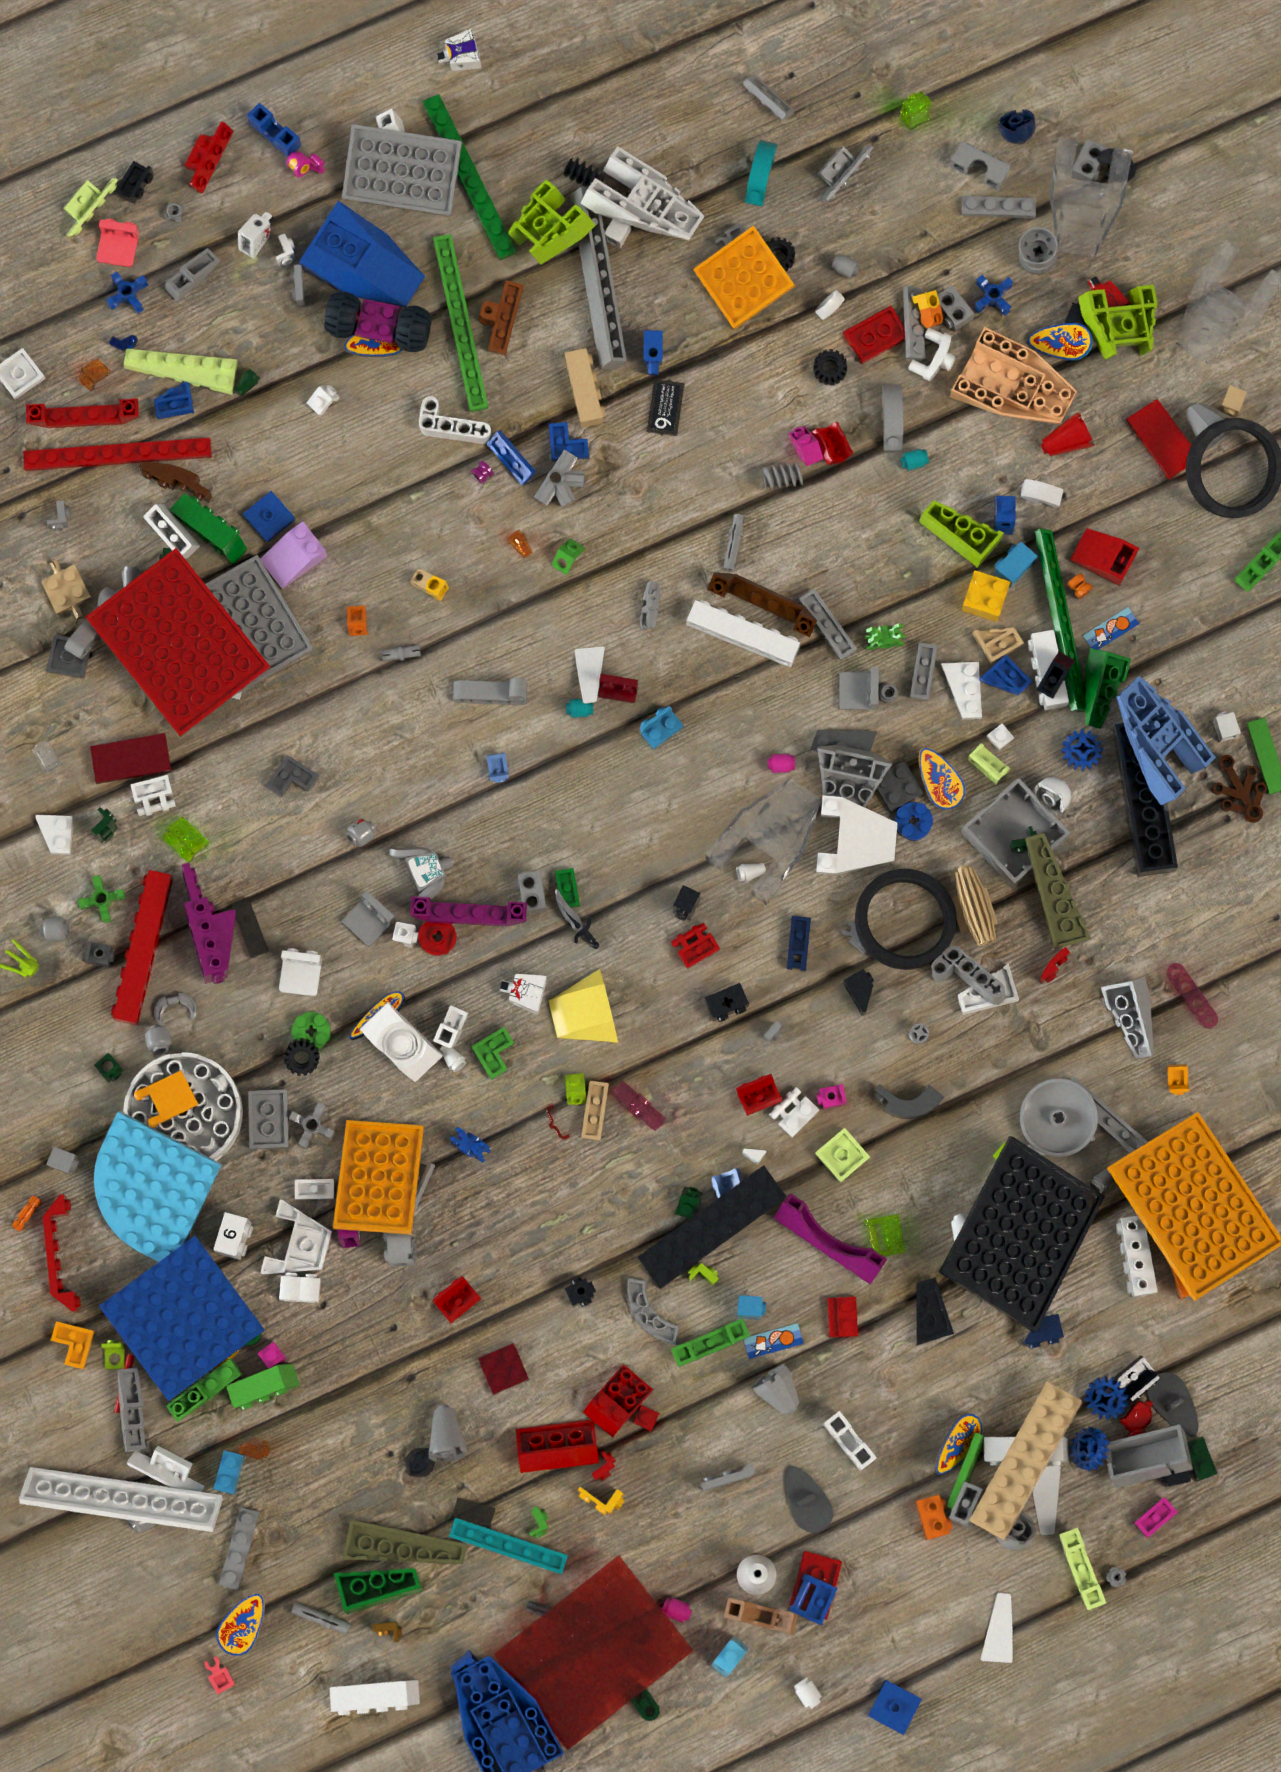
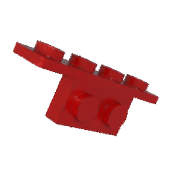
M220 122L214 136L199 135L184 165L188 170L196 171L190 185L198 193L204 192L233 134V130L225 122Z

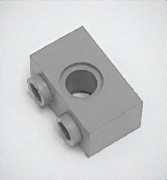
M967 1482L963 1483L949 1517L952 1523L969 1530L972 1529L973 1523L969 1519L985 1493L982 1488Z

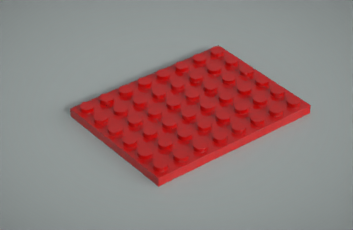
M177 548L86 616L88 622L180 737L271 668Z

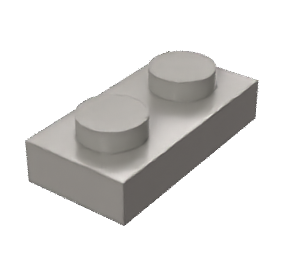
M294 265V272H291L292 283H295V289H292L293 301L296 300L298 307L305 306L304 271L302 265Z

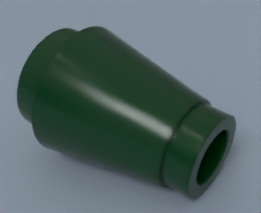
M249 368L247 371H244L234 390L243 396V394L259 383L260 377Z

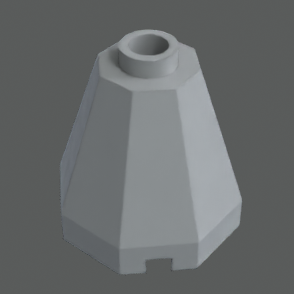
M1202 402L1193 403L1188 408L1187 418L1196 437L1209 425L1231 418L1229 415ZM1224 432L1210 442L1208 447H1215L1226 438L1227 434Z
M782 1364L769 1371V1375L765 1378L762 1376L752 1386V1389L783 1415L786 1413L791 1415L798 1409L799 1400L791 1373L786 1365Z

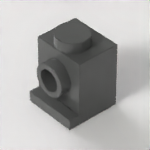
M88 942L84 961L87 964L110 967V963L114 962L115 951H113L112 946ZM103 951V955L98 957L97 952Z

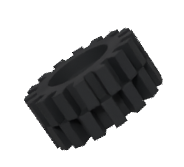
M777 237V240L772 238L771 242L767 241L766 244L772 252L774 250H782L785 253V259L779 261V263L787 272L789 267L792 268L795 261V248L791 246L792 243L790 241L786 242L787 239L785 238L783 240H780V237Z
M827 349L823 350V353L820 352L818 357L815 358L813 366L815 378H818L820 383L825 382L824 385H828V383H831V386L834 383L839 384L847 372L846 358L844 359V355H840L838 350L833 352V349H830L829 352H827ZM828 361L836 363L838 369L830 374L824 371L823 365Z
M300 1038V1041L295 1039L293 1043L290 1042L288 1044V1048L285 1050L284 1063L287 1065L286 1068L290 1069L292 1074L296 1072L297 1076L301 1074L306 1076L307 1073H313V1070H316L319 1064V1049L315 1047L314 1042L310 1043L309 1039L303 1041V1038ZM298 1051H305L309 1054V1060L304 1064H300L295 1060L294 1055Z

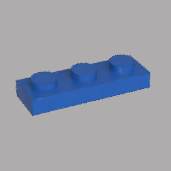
M501 430L497 431L488 441L487 445L521 485L526 484L536 471Z

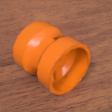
M1082 573L1067 583L1069 589L1074 590L1078 600L1086 596L1093 589L1092 585L1085 581Z

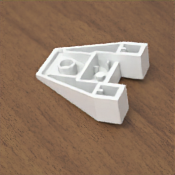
M823 796L821 817L840 819L837 854L818 853L816 874L839 875L894 861L897 822L843 797Z

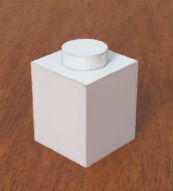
M612 219L605 231L606 242L621 249L631 231V225Z
M1228 711L1217 714L1213 723L1219 742L1238 738L1241 732L1234 712L1228 713Z

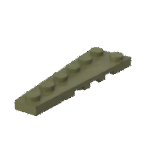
M1040 833L1025 837L1053 949L1090 940L1091 937L1079 914L1076 903L1071 896L1045 834Z
M351 1520L342 1559L463 1564L467 1544Z

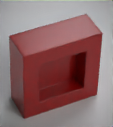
M641 1405L633 1423L648 1431H652L660 1413Z

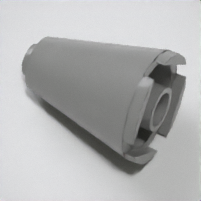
M439 1405L433 1414L429 1459L437 1461V1458H443V1462L464 1458V1453L468 1455V1448L454 1409L449 1407V1405Z

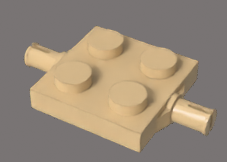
M57 560L51 562L50 565L54 573L41 582L56 613L60 615L66 611H73L76 620H79L80 617L83 618L84 615L79 607L84 602L92 599L77 566L74 564L66 569H61Z

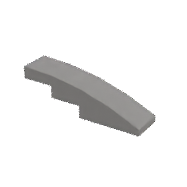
M138 1368L121 1369L117 1372L125 1453L144 1451L146 1449L143 1431L145 1425Z

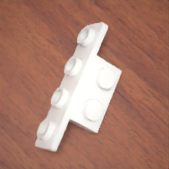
M160 1446L156 1447L152 1458L135 1451L127 1462L128 1466L168 1487L202 1492L204 1489V1485L188 1478L192 1463Z

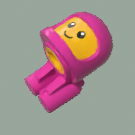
M294 151L287 158V166L294 171V175L297 178L302 177L309 170L319 174L325 171L323 167L325 162L317 154L311 153L310 158H308L304 153Z

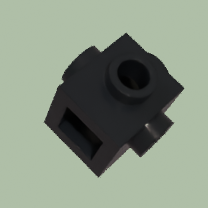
M581 1277L571 1281V1285L565 1288L573 1308L578 1305L584 1307L591 1304V1299L594 1298L593 1293L596 1292L592 1281L587 1282L586 1278L582 1280ZM584 1290L585 1293L583 1295H579L578 1291Z

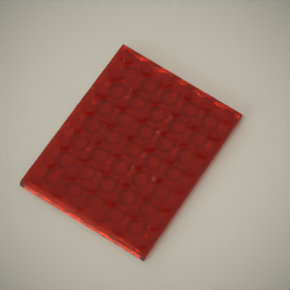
M619 1554L495 1652L494 1655L508 1674L537 1701L552 1731L565 1748L569 1750L694 1650Z

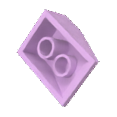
M301 522L286 533L260 560L280 588L283 589L325 559L327 553L306 524Z

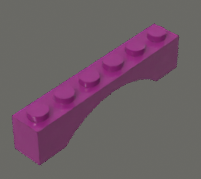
M792 1193L787 1196L773 1217L780 1224L789 1228L796 1235L808 1241L812 1246L824 1252L828 1257L834 1259L870 1285L887 1261V1258L872 1248L851 1246L831 1236L816 1222L807 1204Z

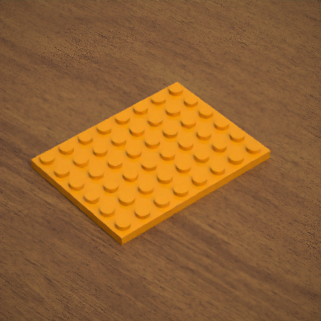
M1199 1112L1107 1168L1194 1301L1281 1246L1280 1234Z

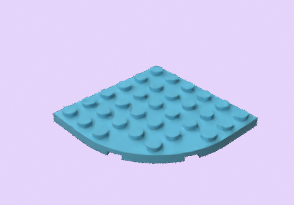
M118 1111L103 1141L95 1164L94 1188L98 1206L107 1224L122 1241L142 1254L160 1262L186 1242L223 1164Z

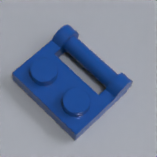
M804 1574L802 1578L804 1581L795 1602L788 1611L822 1626L838 1588ZM814 1584L816 1585L815 1591L806 1611L800 1609L810 1585Z

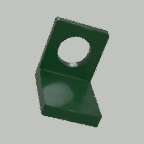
M110 1053L94 1064L108 1083L118 1079L121 1076V1072L124 1071ZM105 1061L113 1063V1068L108 1072L102 1069V1064Z

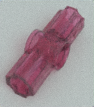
M622 1081L613 1090L612 1094L626 1106L627 1110L636 1118L644 1121L655 1132L665 1122L666 1118L652 1107V1104L643 1095L636 1093L626 1082Z

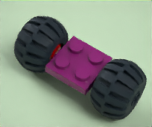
M336 292L328 300L324 327L330 335L336 338L351 337L355 333L356 337L391 344L393 343L396 329V344L407 352H419L425 349L429 339L431 314L420 306H408L400 312V306L363 299L361 307L360 300L354 294Z

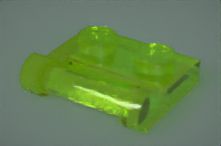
M899 1214L864 1220L873 1250L884 1257L906 1253ZM877 1224L881 1226L885 1247L883 1251L879 1249L875 1229Z

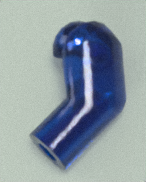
M130 335L120 340L113 336L110 339L109 345L126 351V349L136 346L138 338L135 335Z

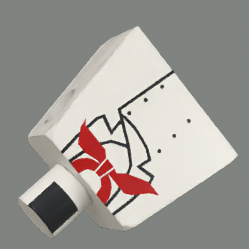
M265 212L262 217L258 214H253L238 231V250L253 259L270 237V223L274 220L271 214Z
M515 974L513 982L502 980L500 991L510 994L509 1003L538 1015L547 976Z

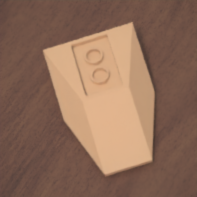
M984 327L976 342L973 353L951 390L950 398L1001 416L1061 424L1077 391L1034 350Z

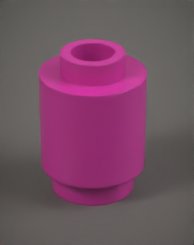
M789 753L771 754V758H767L768 770L771 769L772 773H790V771L795 770L794 755Z
M668 1597L662 1608V1613H665V1616L684 1623L685 1620L689 1621L693 1611L690 1609V1604Z

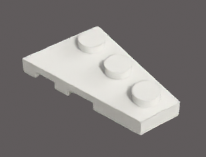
M979 662L941 663L940 666L953 693L962 720L982 719Z

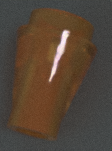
M517 530L507 538L509 544L523 558L533 553L524 532L522 533L520 530Z

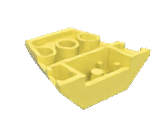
M600 969L548 1001L557 1038L618 1043Z

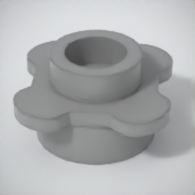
M169 203L167 204V213L164 214L166 220L171 219L177 223L181 222V216L185 208L183 205Z

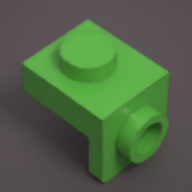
M538 1506L531 1509L539 1528L529 1533L531 1537L535 1536L536 1539L547 1534L546 1530L549 1529L546 1520L549 1518L544 1508L540 1510Z

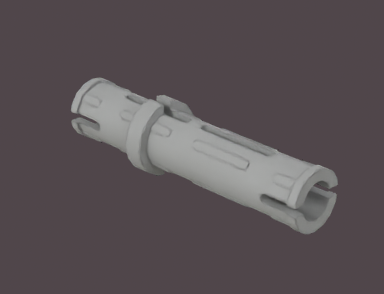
M740 514L733 515L732 527L728 533L730 537L723 569L730 572L735 571L740 540L744 534L742 530L745 517Z
M298 1602L294 1603L291 1614L323 1625L328 1630L333 1629L345 1635L348 1634L351 1627L350 1622L338 1619L334 1614L328 1615Z

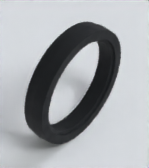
M1229 418L1209 425L1195 438L1187 455L1185 472L1189 490L1204 509L1217 516L1242 518L1259 512L1272 501L1281 485V449L1276 439L1265 427L1247 419ZM1230 430H1242L1253 435L1263 446L1268 459V475L1262 490L1250 502L1236 507H1228L1215 501L1206 491L1201 478V461L1207 446L1218 435Z
M895 869L883 873L866 886L857 902L855 927L862 946L875 960L891 968L911 970L932 963L949 947L956 929V909L950 894L938 880L922 871ZM894 883H912L930 892L939 903L943 914V931L937 944L925 953L915 956L897 955L883 948L873 937L868 925L869 904L879 890Z

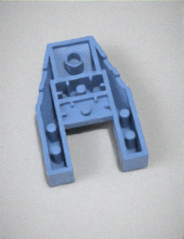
M1138 676L1117 696L1127 736L1148 787L1160 805L1176 799L1186 789L1164 759L1172 749L1190 774L1206 768L1216 757L1181 710L1177 711L1172 707L1167 698L1163 699L1155 692V688Z

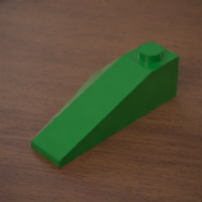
M1090 648L1085 666V714L1087 726L1101 729L1110 711V703L1113 698L1117 697L1119 693L1117 689L1120 683H1124L1127 677L1131 658Z

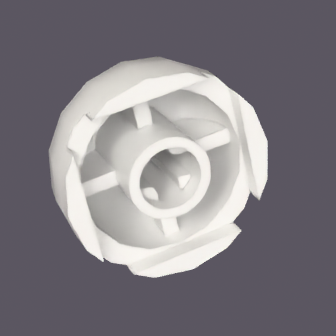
M1056 777L1043 779L1032 791L1043 807L1053 813L1054 816L1059 813L1062 814L1067 809L1072 797L1068 784Z

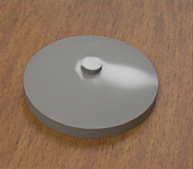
M1051 1079L1038 1084L1027 1094L1020 1110V1125L1025 1138L1036 1150L1049 1156H1069L1082 1150L1092 1140L1098 1125V1110L1091 1094L1080 1084L1067 1079Z

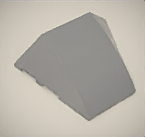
M841 745L817 747L823 796L843 797L865 808L888 769H890L892 762L874 752Z

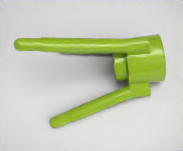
M12 939L11 941L27 958L23 960L6 949L5 953L21 963L19 968L22 970L1 963L0 968L20 974L25 978L27 976L32 977L40 966L37 963L38 960L33 958L15 939Z

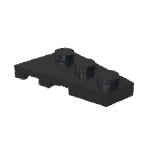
M936 1277L916 1284V1346L954 1334Z

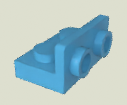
M670 706L660 708L655 713V717L651 720L647 718L640 724V734L653 750L684 727L672 712Z

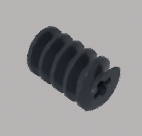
M571 158L565 167L563 176H570L572 181L576 179V183H582L583 187L590 186L595 178L603 183L605 172L603 171L599 175V168L592 171L593 165L591 164L586 168V161H583L580 165V158H577L575 161Z

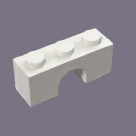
M840 1411L823 1424L859 1471L863 1470L877 1458L865 1442L854 1432L852 1426Z

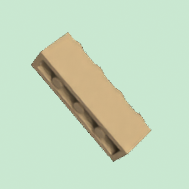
M586 348L565 352V362L581 428L603 424V417L606 416L604 406L599 404L601 399L600 389H596L594 383L597 382L596 372L592 371L590 366L593 365L592 355L587 353Z

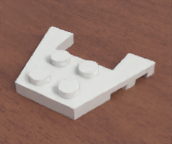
M280 1200L275 1217L295 1222L285 1261L265 1256L260 1274L323 1270L332 1231L287 1202Z

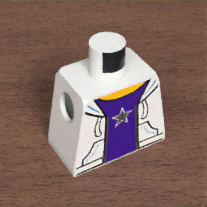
M472 29L446 39V51L436 53L438 63L449 61L452 71L481 68Z

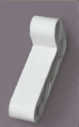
M428 396L422 401L419 427L423 435L478 444H486L492 438L491 428L487 423L439 416V403L435 397ZM430 404L436 406L433 410L426 409ZM426 422L432 423V426L429 428H425L423 424ZM444 425L451 426L447 431L441 429ZM462 428L469 429L467 433L460 432Z

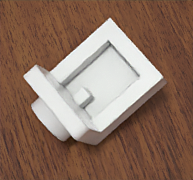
M284 233L278 236L284 251L283 254L276 256L278 266L289 265L296 259L293 251L295 246L291 238L287 239Z
M323 385L317 388L306 403L318 415H323L331 403L337 401L340 397L332 386Z
M396 922L392 939L393 941L404 943L405 947L413 948V943L417 944L419 932H416L415 925Z

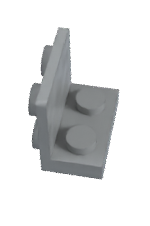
M871 667L870 672H840L839 709L877 710L879 668Z
M366 890L361 895V902L342 922L362 942L370 947L396 919L389 910Z

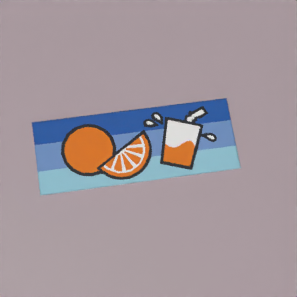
M1127 607L1084 634L1083 637L1092 649L1099 650L1140 623Z
M798 1323L744 1339L749 1359L804 1344Z

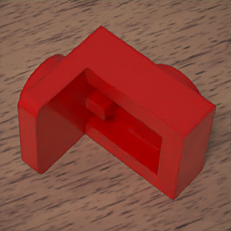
M604 1450L601 1454L607 1463L592 1473L596 1481L600 1479L601 1482L611 1476L610 1471L615 1468L613 1463L616 1462L610 1452L606 1454Z

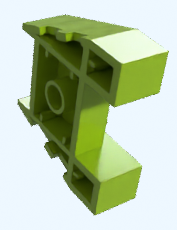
M545 179L530 196V203L528 206L523 207L521 211L523 213L518 222L513 223L508 234L519 246L529 239L534 244L529 252L541 265L583 239L596 225L576 204L561 217L556 210L566 199L552 183Z
M1154 285L1137 286L1127 292L1130 303L1128 306L1108 308L1105 289L1087 291L1078 297L1082 317L1104 360H1108L1117 354L1116 347L1138 345L1140 356L1153 350L1154 337L1152 335L1153 326H1155L1156 322L1154 318L1155 310L1157 309Z

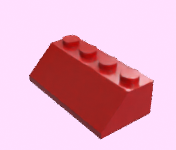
M592 1420L516 1429L520 1473L599 1463L595 1424Z

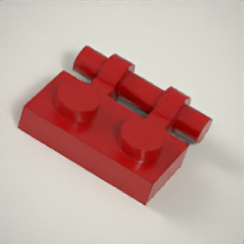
M704 922L698 926L694 925L691 927V930L683 935L682 933L677 935V938L671 941L674 948L680 944L683 947L677 954L687 969L720 951V947L711 933L703 936L702 932L707 929ZM696 936L698 940L689 945L687 940Z

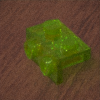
M183 816L167 827L163 835L165 842L188 863L209 844V841Z

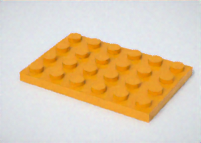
M346 1120L333 1229L412 1235L424 1134L423 1125Z

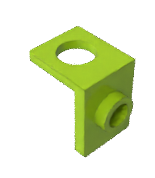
M107 1340L106 1344H101V1348L105 1349V1369H124L125 1345L119 1343V1340ZM114 1353L119 1354L121 1358L117 1365H112L109 1361V1357Z

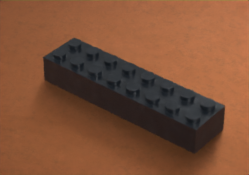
M1124 723L1115 724L1112 731L1137 877L1175 872L1178 864L1167 803L1160 805L1150 791L1127 736Z

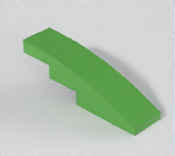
M1281 531L1234 579L1247 592L1281 560Z

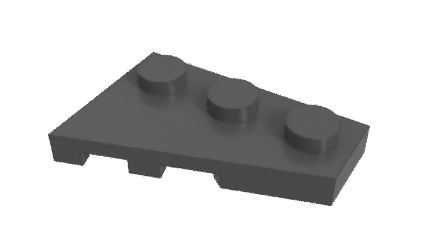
M817 730L811 750L818 752L817 747L841 745L871 751L877 731Z

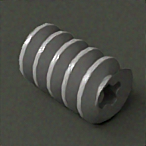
M797 462L793 463V468L789 463L786 464L785 469L782 464H779L778 470L775 465L771 466L770 471L767 466L764 467L763 482L765 490L767 485L771 489H774L775 484L781 488L783 482L788 487L790 481L796 486L797 480L803 485L801 468Z

